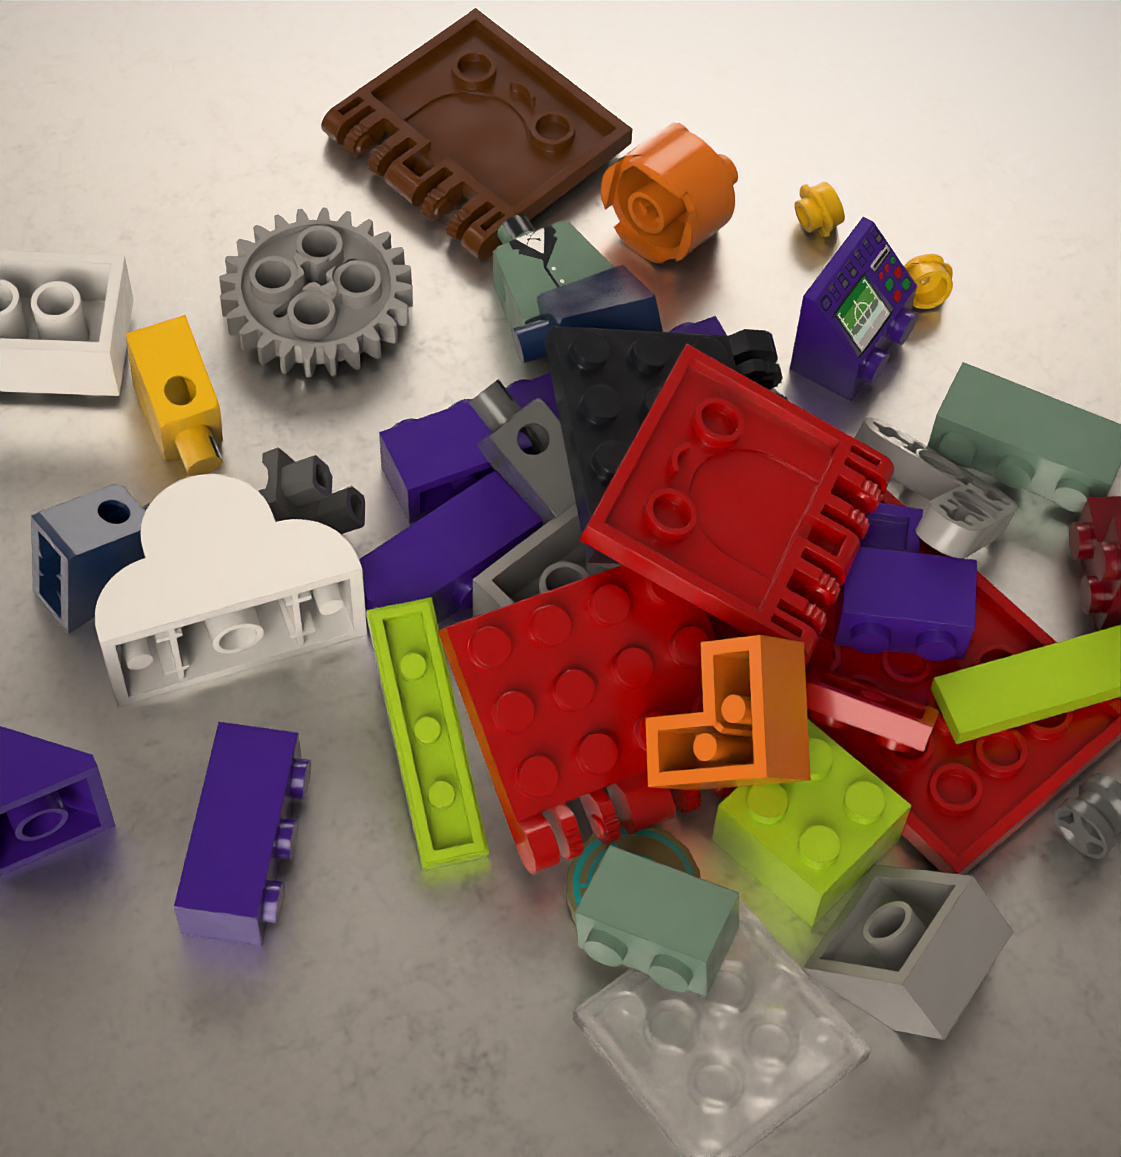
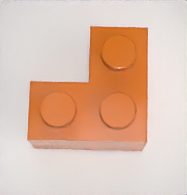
M764 635L701 642L703 712L646 718L648 787L704 790L811 781L804 642Z

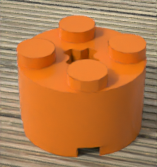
M673 122L651 135L605 171L601 182V198L605 210L611 205L613 206L620 221L614 226V229L631 250L653 263L663 264L668 259H676L675 262L685 258L730 221L735 209L736 200L733 185L738 181V171L729 157L717 154L711 146L697 135L691 133L684 125Z

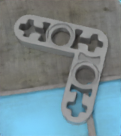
M871 417L865 418L855 436V439L884 454L892 461L895 469L892 476L893 479L931 501L915 531L925 543L944 554L956 558H966L1000 538L1018 509L1016 502L1008 495L889 423Z

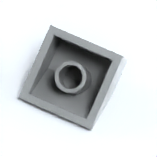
M873 864L803 968L810 977L891 1029L945 1040L953 1026L958 1022L962 1012L988 971L995 964L997 957L1014 931L974 876Z

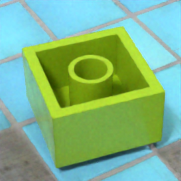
M808 719L811 781L737 787L718 805L711 840L813 928L871 869L873 864H876L900 840L912 805Z

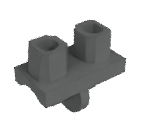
M279 447L263 453L262 463L268 470V482L266 488L258 492L267 501L275 522L290 519L311 520L327 525L341 535L362 528L365 525L364 495L352 485L332 492L333 476L329 466L317 455L295 462Z

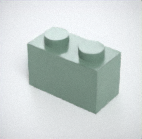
M609 845L575 911L578 948L585 950L591 958L604 965L617 967L622 964L649 974L656 983L669 990L683 992L688 989L707 997L739 929V892Z

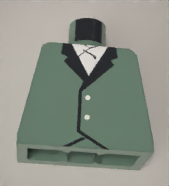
M515 215L503 222L497 232L502 245L493 251V285L512 331V328L541 320L537 304V297L541 293L608 270L614 266L570 222L559 221L536 231L526 216Z

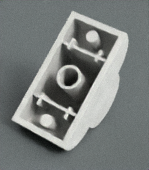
M202 474L179 480L165 488L153 499L144 514L141 524V542L145 558L126 566L115 574L103 588L95 608L96 631L117 707L367 635L363 572L359 558L349 541L333 528L319 522L303 519L275 522L267 501L254 487L240 479L220 474Z

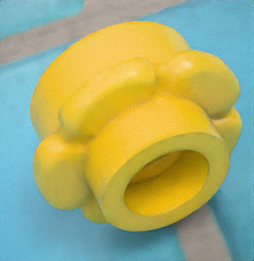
M826 181L812 187L808 184L800 187L799 196L801 199L794 203L795 213L800 224L809 233L817 230L822 237L830 236V231L845 220L844 208L838 194Z
M924 254L912 258L904 265L917 285L913 301L914 307L919 309L934 308L942 304L950 296L953 289V270L949 263H944L942 256Z

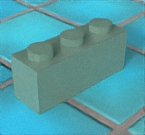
M962 362L936 414L928 447L957 465L968 466L998 478L1007 486L1025 489L1056 502L1066 510L1082 512L1088 497H1107L1121 466V424Z

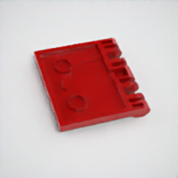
M686 344L579 540L749 636L764 635L804 642L806 666L818 643V635H821L827 621L825 618L826 614L818 606L824 609L826 606L830 608L832 604H835L841 590L839 586L845 582L860 549V540L864 539L870 523H868L869 518H866L865 515L867 513L872 514L874 510L877 511L883 497L882 494L885 493L895 469L892 461L884 454Z
M621 565L438 630L516 848L528 872L535 874L559 864L560 854L564 856V859L570 860L584 853V841L578 829L579 826L575 815L565 804L573 799L580 797L594 835H596L598 841H601V844L605 845L621 838L620 834L622 833L619 822L623 824L628 834L632 835L674 818L676 814L675 804L681 812L685 813L701 806L700 802L702 801L699 790L648 787L646 718L703 712L701 642L717 640L706 611L630 568ZM604 787L607 788L608 793H609V796L606 794V792H605L602 788H604ZM737 787L711 790L713 795L715 794L717 798L720 797L722 799L729 796Z

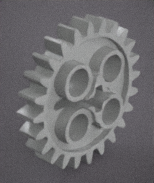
M322 207L317 220H309L306 212L303 209H298L296 222L289 224L279 214L275 215V229L271 232L262 226L255 225L253 227L255 243L243 239L237 240L238 256H226L227 274L220 275L219 277L222 315L227 318L230 336L239 335L241 350L246 352L257 348L259 363L262 365L270 362L277 356L280 358L281 373L284 374L296 362L303 363L306 377L313 375L317 364H325L330 375L336 376L338 361L346 360L350 366L358 370L360 369V353L366 352L370 356L379 359L381 357V340L396 344L398 341L397 326H407L409 323L408 308L413 307L411 266L405 265L404 249L402 247L392 248L391 233L387 231L374 236L373 221L371 219L355 227L352 226L350 211H346L338 221L330 220L329 211L325 207Z

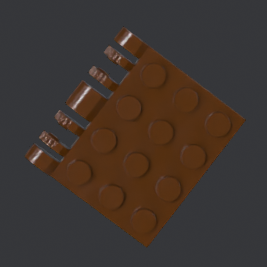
M474 8L333 106L325 114L321 123L322 131L336 143L343 145L344 149L355 158L357 156L361 157L367 151L374 149L368 159V169L379 177L383 176L385 183L414 207L422 206V213L433 222L452 212L462 196L469 201L461 209H457L453 216L449 218L445 230L454 240L458 242L461 240L462 246L480 261L489 259L493 256V251L502 245L497 232L503 222L515 215H524L530 221L631 145L633 128L477 8ZM385 133L388 134L390 137L380 145L379 142Z

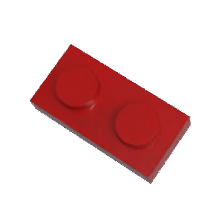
M817 665L813 666L806 677L807 709L810 710L809 715L814 720L834 728L844 729L850 724L873 733L872 738L875 742L891 750L909 752L912 747L924 752L940 710Z

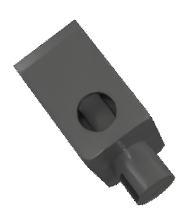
M498 379L468 402L491 431L489 435L477 443L480 451L494 470L540 516L543 522L559 517L576 503L560 420L539 397L521 408ZM519 432L525 434L531 441L532 450L530 455L523 452L518 446L517 435Z

